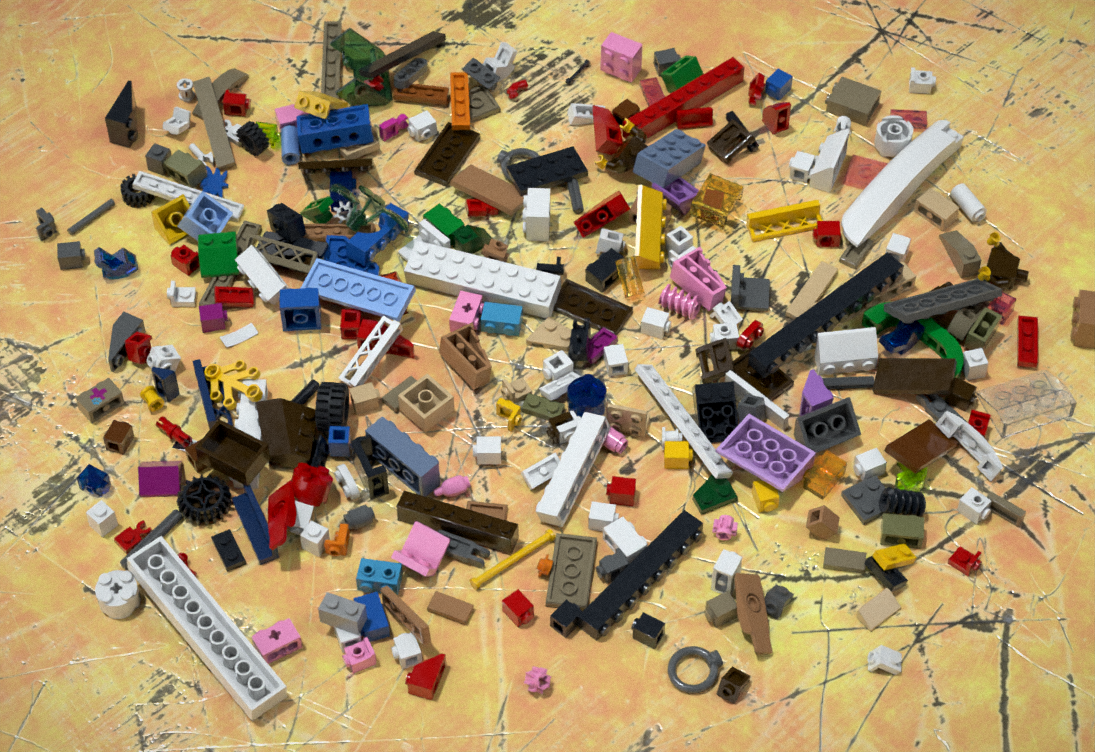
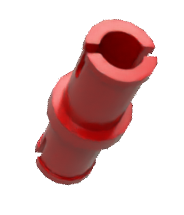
M164 416L158 419L163 424L157 421L156 427L164 431L168 438L176 440L183 447L190 445L185 440L192 442V437L182 431L178 424H173Z

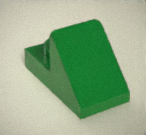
M330 196L311 201L300 214L315 224H326L333 217L329 206L334 201Z

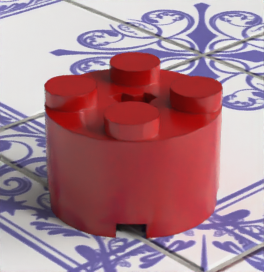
M298 463L291 478L294 496L298 498V502L314 507L320 506V503L323 502L324 505L327 503L333 483V477L329 474L330 470L323 466L317 468L306 463Z

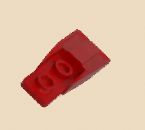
M288 481L268 497L269 548L272 550L286 542L287 526L291 528L296 522L297 513L292 481Z

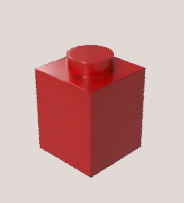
M612 476L611 484L607 483L606 496H610L609 504L634 506L636 479Z
M519 589L502 600V611L517 627L527 624L533 619L534 605Z

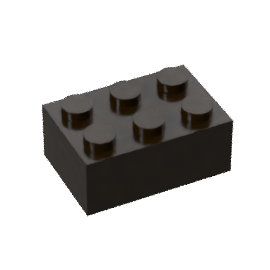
M220 419L217 420L195 447L199 462L247 487L271 459L267 443Z

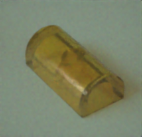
M635 256L615 261L625 298L645 293Z

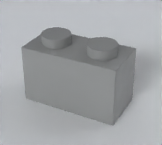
M328 592L318 608L321 623L357 635L360 634L367 620L366 605Z

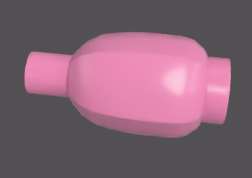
M457 475L445 480L441 487L433 489L435 497L440 495L453 497L465 493L471 485L467 476Z

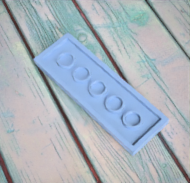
M318 258L301 288H318L320 299L381 317L384 315L388 319L400 322L416 291L413 285Z

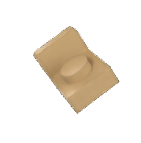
M523 377L511 383L506 379L502 380L501 393L505 399L512 401L514 404L526 399L528 393L532 394L531 388Z

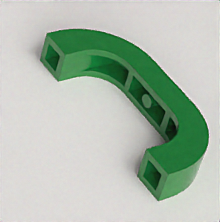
M889 302L877 304L863 313L861 325L865 328L875 327L876 335L889 327H902L909 330L941 358L956 359L957 365L954 379L955 377L960 379L964 361L961 346L932 317L914 320L913 323H903L898 318L884 312V304Z

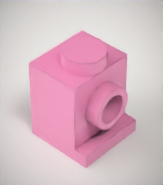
M367 637L363 638L364 641L344 648L345 655H342V659L346 667L350 666L352 673L376 665L375 652Z

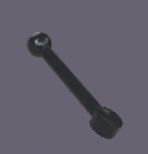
M586 59L584 64L570 78L566 79V84H572V80L585 67L590 65V61Z

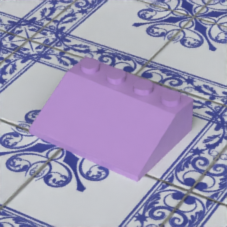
M748 414L715 451L782 492L801 481L813 468L816 452L751 414Z

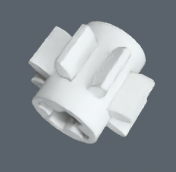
M341 201L339 202V208L334 207V210L337 211L334 218L339 217L340 224L343 220H346L349 224V218L356 217L353 214L356 207L351 208L350 201L346 205ZM343 207L345 210H349L347 217L340 213L343 211Z

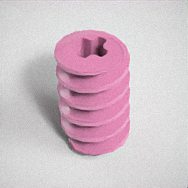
M668 284L663 289L658 304H661L663 308L668 307L670 311L675 310L677 314L682 312L684 317L689 316V319L693 320L701 307V301L697 302L698 296L696 295L691 299L690 292L684 296L683 289L678 294V288L674 287L671 291V284Z

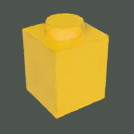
M665 441L664 469H688L689 461L693 460V450L689 449V441Z
M763 480L754 481L752 495L758 512H770L777 509L780 498L777 489Z

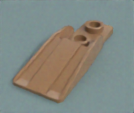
M735 573L737 615L741 629L746 634L751 633L755 653L770 654L773 651L769 638L767 611L760 576Z

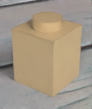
M372 382L349 389L350 400L356 415L379 409L378 400H381L378 388L374 389Z

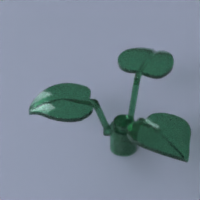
M338 183L333 184L329 191L336 192L354 203L350 213L351 217L346 222V225L351 230L358 232L363 225L366 226L368 222L381 213H385L396 221L405 231V234H407V221L391 209L382 208L367 220L365 219L367 215L364 212L372 200L380 206L385 205V201L367 187L362 185L358 187L364 195L369 197V200L363 209L357 210V212L355 211L360 201L349 189Z

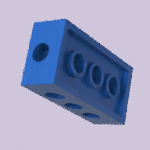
M368 104L330 110L327 119L312 114L296 116L298 139L302 154L374 142Z

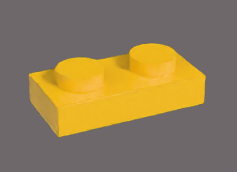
M905 543L875 550L872 555L884 571L913 564L917 559Z

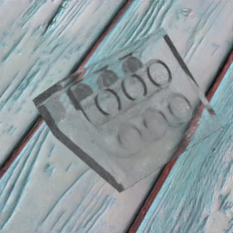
M1046 369L978 390L975 393L987 414L991 415L990 419L1001 438L1072 417L1077 403L1068 387Z

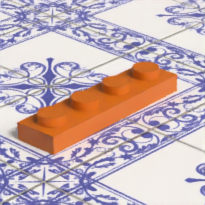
M450 72L452 130H470L468 74L466 72Z

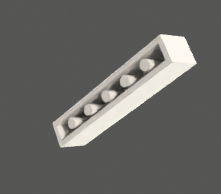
M243 379L242 383L247 386L252 384L258 385L263 392L260 401L267 400L268 387L266 379ZM238 391V398L241 400L240 403H237L236 407L239 419H235V427L261 440L260 437L262 435L260 426H258V412L255 410V402L250 401L244 393ZM260 472L250 483L252 489H258ZM233 480L234 488H244L243 484Z
M584 412L582 418L579 419L577 428L570 437L566 450L561 455V461L558 467L554 469L553 477L545 487L544 495L536 506V513L541 522L563 527L611 428L605 416Z

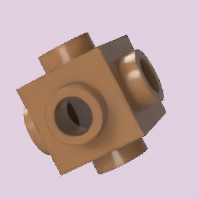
M491 238L489 245H484L481 255H484L486 258L506 262L509 257V253H506L509 245Z

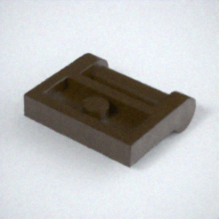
M732 119L706 143L709 148L729 165L738 153L756 140L752 134ZM742 136L745 138L729 153L725 152Z
M727 338L696 348L695 352L696 357L699 358L703 384L712 383L713 380L724 377L730 370L735 373ZM708 353L711 355L714 369L710 372L706 358Z

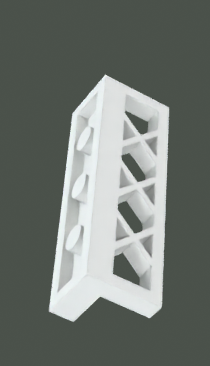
M383 315L339 376V380L352 388L363 385L403 330L401 324L396 320L391 321ZM384 323L389 324L388 329L381 335V327ZM380 339L375 347L370 350L369 344L371 341ZM368 355L362 365L359 366L358 359L361 356ZM357 370L351 380L345 378L349 372Z

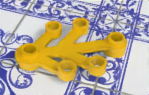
M237 360L235 363L223 367L214 363L208 365L204 373L206 380L211 382V400L214 403H219L223 400V395L219 391V381L224 383L225 400L223 405L227 410H233L237 406V402L233 398L232 388L244 393L252 402L260 401L263 392L258 385L252 384L247 386L239 381L249 377L252 380H256L260 377L261 372L255 366L246 370L247 365L243 360ZM235 370L238 372L230 376L225 375Z

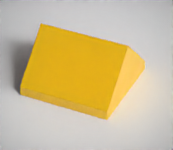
M184 194L151 211L155 230L169 245L188 235L177 227L190 207Z

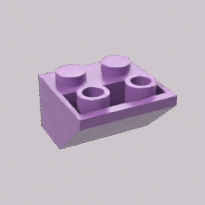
M814 369L810 370L802 391L800 416L830 405L834 400L832 392L827 390L822 377L817 375Z

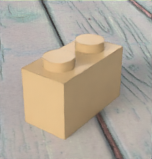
M930 188L916 200L914 212L941 231H944L957 220L960 207Z

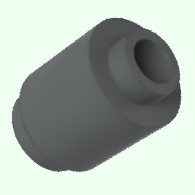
M365 504L347 511L343 518L345 524L349 525V530H357L372 524L375 515L373 509Z

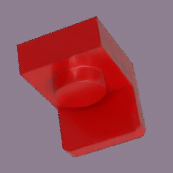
M959 546L948 559L947 564L969 576L973 571L976 572L980 568L982 553L977 551L974 555Z

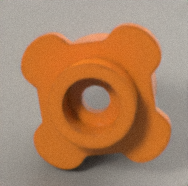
M546 554L544 559L540 558L536 570H539L538 577L541 574L548 576L553 560L548 559V554Z

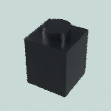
M566 599L550 615V627L567 638L578 626V615L582 612L581 608Z
M643 612L640 618H636L631 626L633 630L632 639L655 650L665 634V623Z

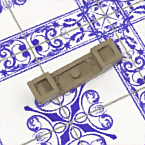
M235 68L220 75L212 83L218 104L224 99L226 90L231 91L234 87L240 88L249 78V75ZM197 103L192 114L203 120L199 103Z

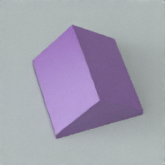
M681 177L665 188L652 183V188L663 192V197L667 199V203L683 215H686L702 196L701 191Z

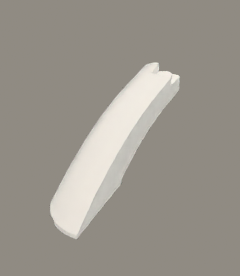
M936 121L910 142L877 174L846 210L842 217L841 226L844 229L843 234L856 247L860 246L893 218L922 182L961 147L964 136L950 129L949 121Z

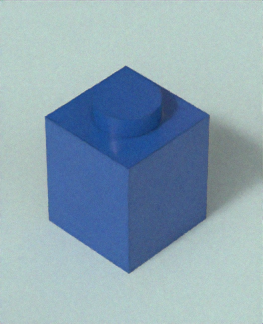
M778 68L766 80L765 93L780 101L791 89L793 76Z
M330 426L328 440L330 456L350 457V427Z

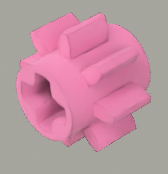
M721 515L719 520L714 519L712 532L716 533V537L721 540H729L731 535L736 536L738 523L734 522V518L729 515Z
M532 666V670L526 672L524 683L529 685V691L542 694L544 689L550 687L551 676L546 674L547 669Z

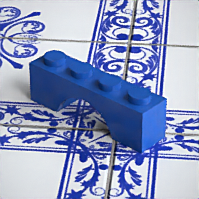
M390 203L380 212L378 226L381 230L374 233L357 232L347 241L346 256L362 265L372 261L378 252L383 251L389 242L394 241L400 232L407 229L409 213Z

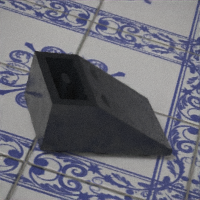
M734 381L696 384L692 387L697 425L710 443L723 442L738 426Z

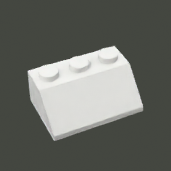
M849 129L827 136L824 143L821 142L819 147L820 154L815 156L813 162L814 169L810 168L808 179H810L809 187L831 193L847 153Z
M876 328L818 333L814 355L818 374L831 375L833 373H850L852 371L876 369L878 361Z

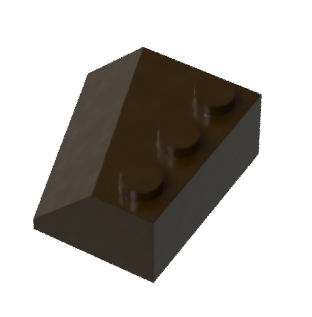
M283 398L255 402V410L258 412V426H260L262 435L260 439L269 445L271 456L269 461L294 469L298 466V463L307 464L310 460L316 426L315 409Z

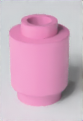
M611 427L603 446L614 453L621 454L627 447L628 440L623 434Z

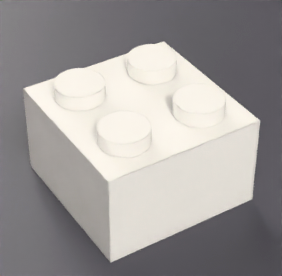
M528 188V195H524L523 221L526 222H523V233H526V241H549L550 189Z

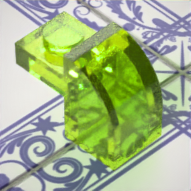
M897 461V466L902 472L897 474L895 487L907 491L921 492L925 485L927 467L915 474Z

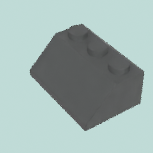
M850 397L800 416L795 421V440L816 453L861 435Z

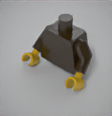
M624 119L627 123L625 126L620 125V127L625 132L630 133L611 161H607L603 155H598L600 161H594L599 169L606 168L616 173H625L634 167L637 154L648 147L645 144L647 135L628 119Z
M993 232L987 239V244L990 246L994 245V248L991 249L987 266H983L978 270L980 273L978 279L995 285L1002 290L1013 289L1015 280L1027 281L1029 271L1018 269L1020 258L1014 256L999 242L1001 236L998 232Z

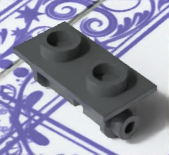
M474 57L462 68L464 72L488 90H495L497 87L495 83L501 78Z

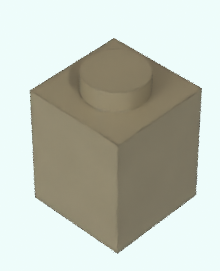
M726 591L706 601L705 616L717 628L738 617L737 603L730 593Z

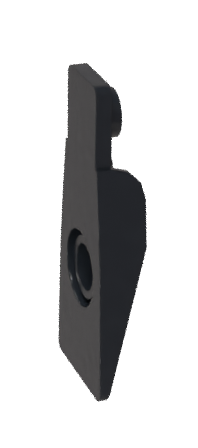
M266 231L263 235L265 238L316 251L319 253V259L324 257L329 247L327 242L313 241L303 237L290 242L275 232ZM275 244L266 247L270 255L278 252ZM293 249L283 252L288 260L296 256ZM306 254L300 258L302 262H305L306 257L312 258L313 255Z

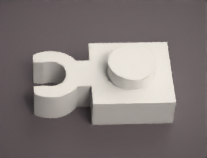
M224 120L229 141L240 147L242 143L238 141L239 138L236 135V131L241 125L236 124L232 126L229 120Z

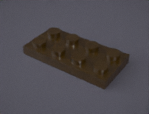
M373 159L298 162V169L303 171L304 174H314L315 170H321L322 173H333V169H340V172H352V168H358V171H370V168L374 167Z

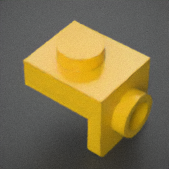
M498 399L496 402V415L508 419V430L513 431L515 426H519L522 421L521 406L514 404L510 400Z

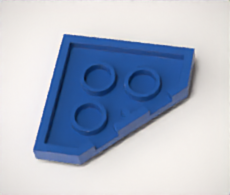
M326 236V242L329 247L323 260L379 276L380 268L375 262L369 261L362 265L346 256V246L349 240L346 236Z

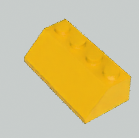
M644 185L638 186L635 258L638 269H661V263L665 261V252H662V245H665V234H662L663 228H666V216H663V210H667V199H664L663 192Z

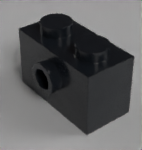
M276 204L266 210L271 230L288 241L293 242L307 235L303 216L285 204Z

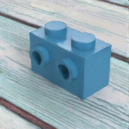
M361 558L356 577L357 590L366 593H381V588L388 586L398 595L403 576L402 564Z

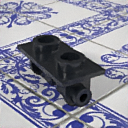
M322 435L319 436V440H314L312 443L311 459L307 462L309 466L317 468L319 466H326L327 457L330 453L329 444Z

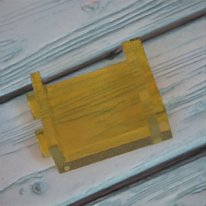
M710 173L691 203L690 215L724 229L729 213L737 200L742 199L744 186Z

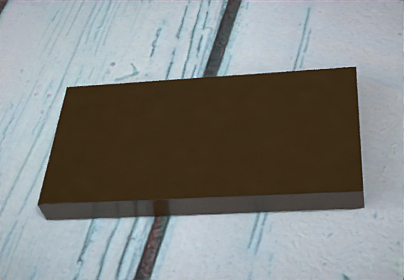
M448 122L414 170V175L447 187L480 139V133L472 130H452V123Z
M566 279L561 286L553 311L573 320L577 319L582 324L584 318H590L591 328L600 331L604 327L617 336L632 314L633 307Z
M880 358L873 392L874 394H951L957 361L950 358Z

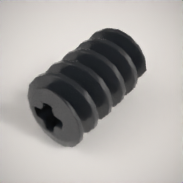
M887 487L881 493L879 508L882 512L887 511L888 513L894 512L896 514L901 513L902 515L908 514L909 516L916 515L922 517L925 512L926 501L921 492Z

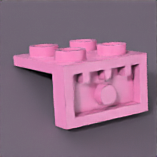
M415 522L402 550H394L391 558L424 576H434L451 539L420 522Z

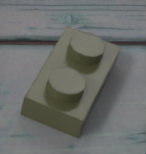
M528 393L521 407L522 413L547 421L549 418L563 414L565 410V404Z

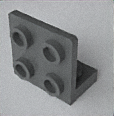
M733 265L731 303L734 308L768 311L770 280L744 277V273H740L741 265Z

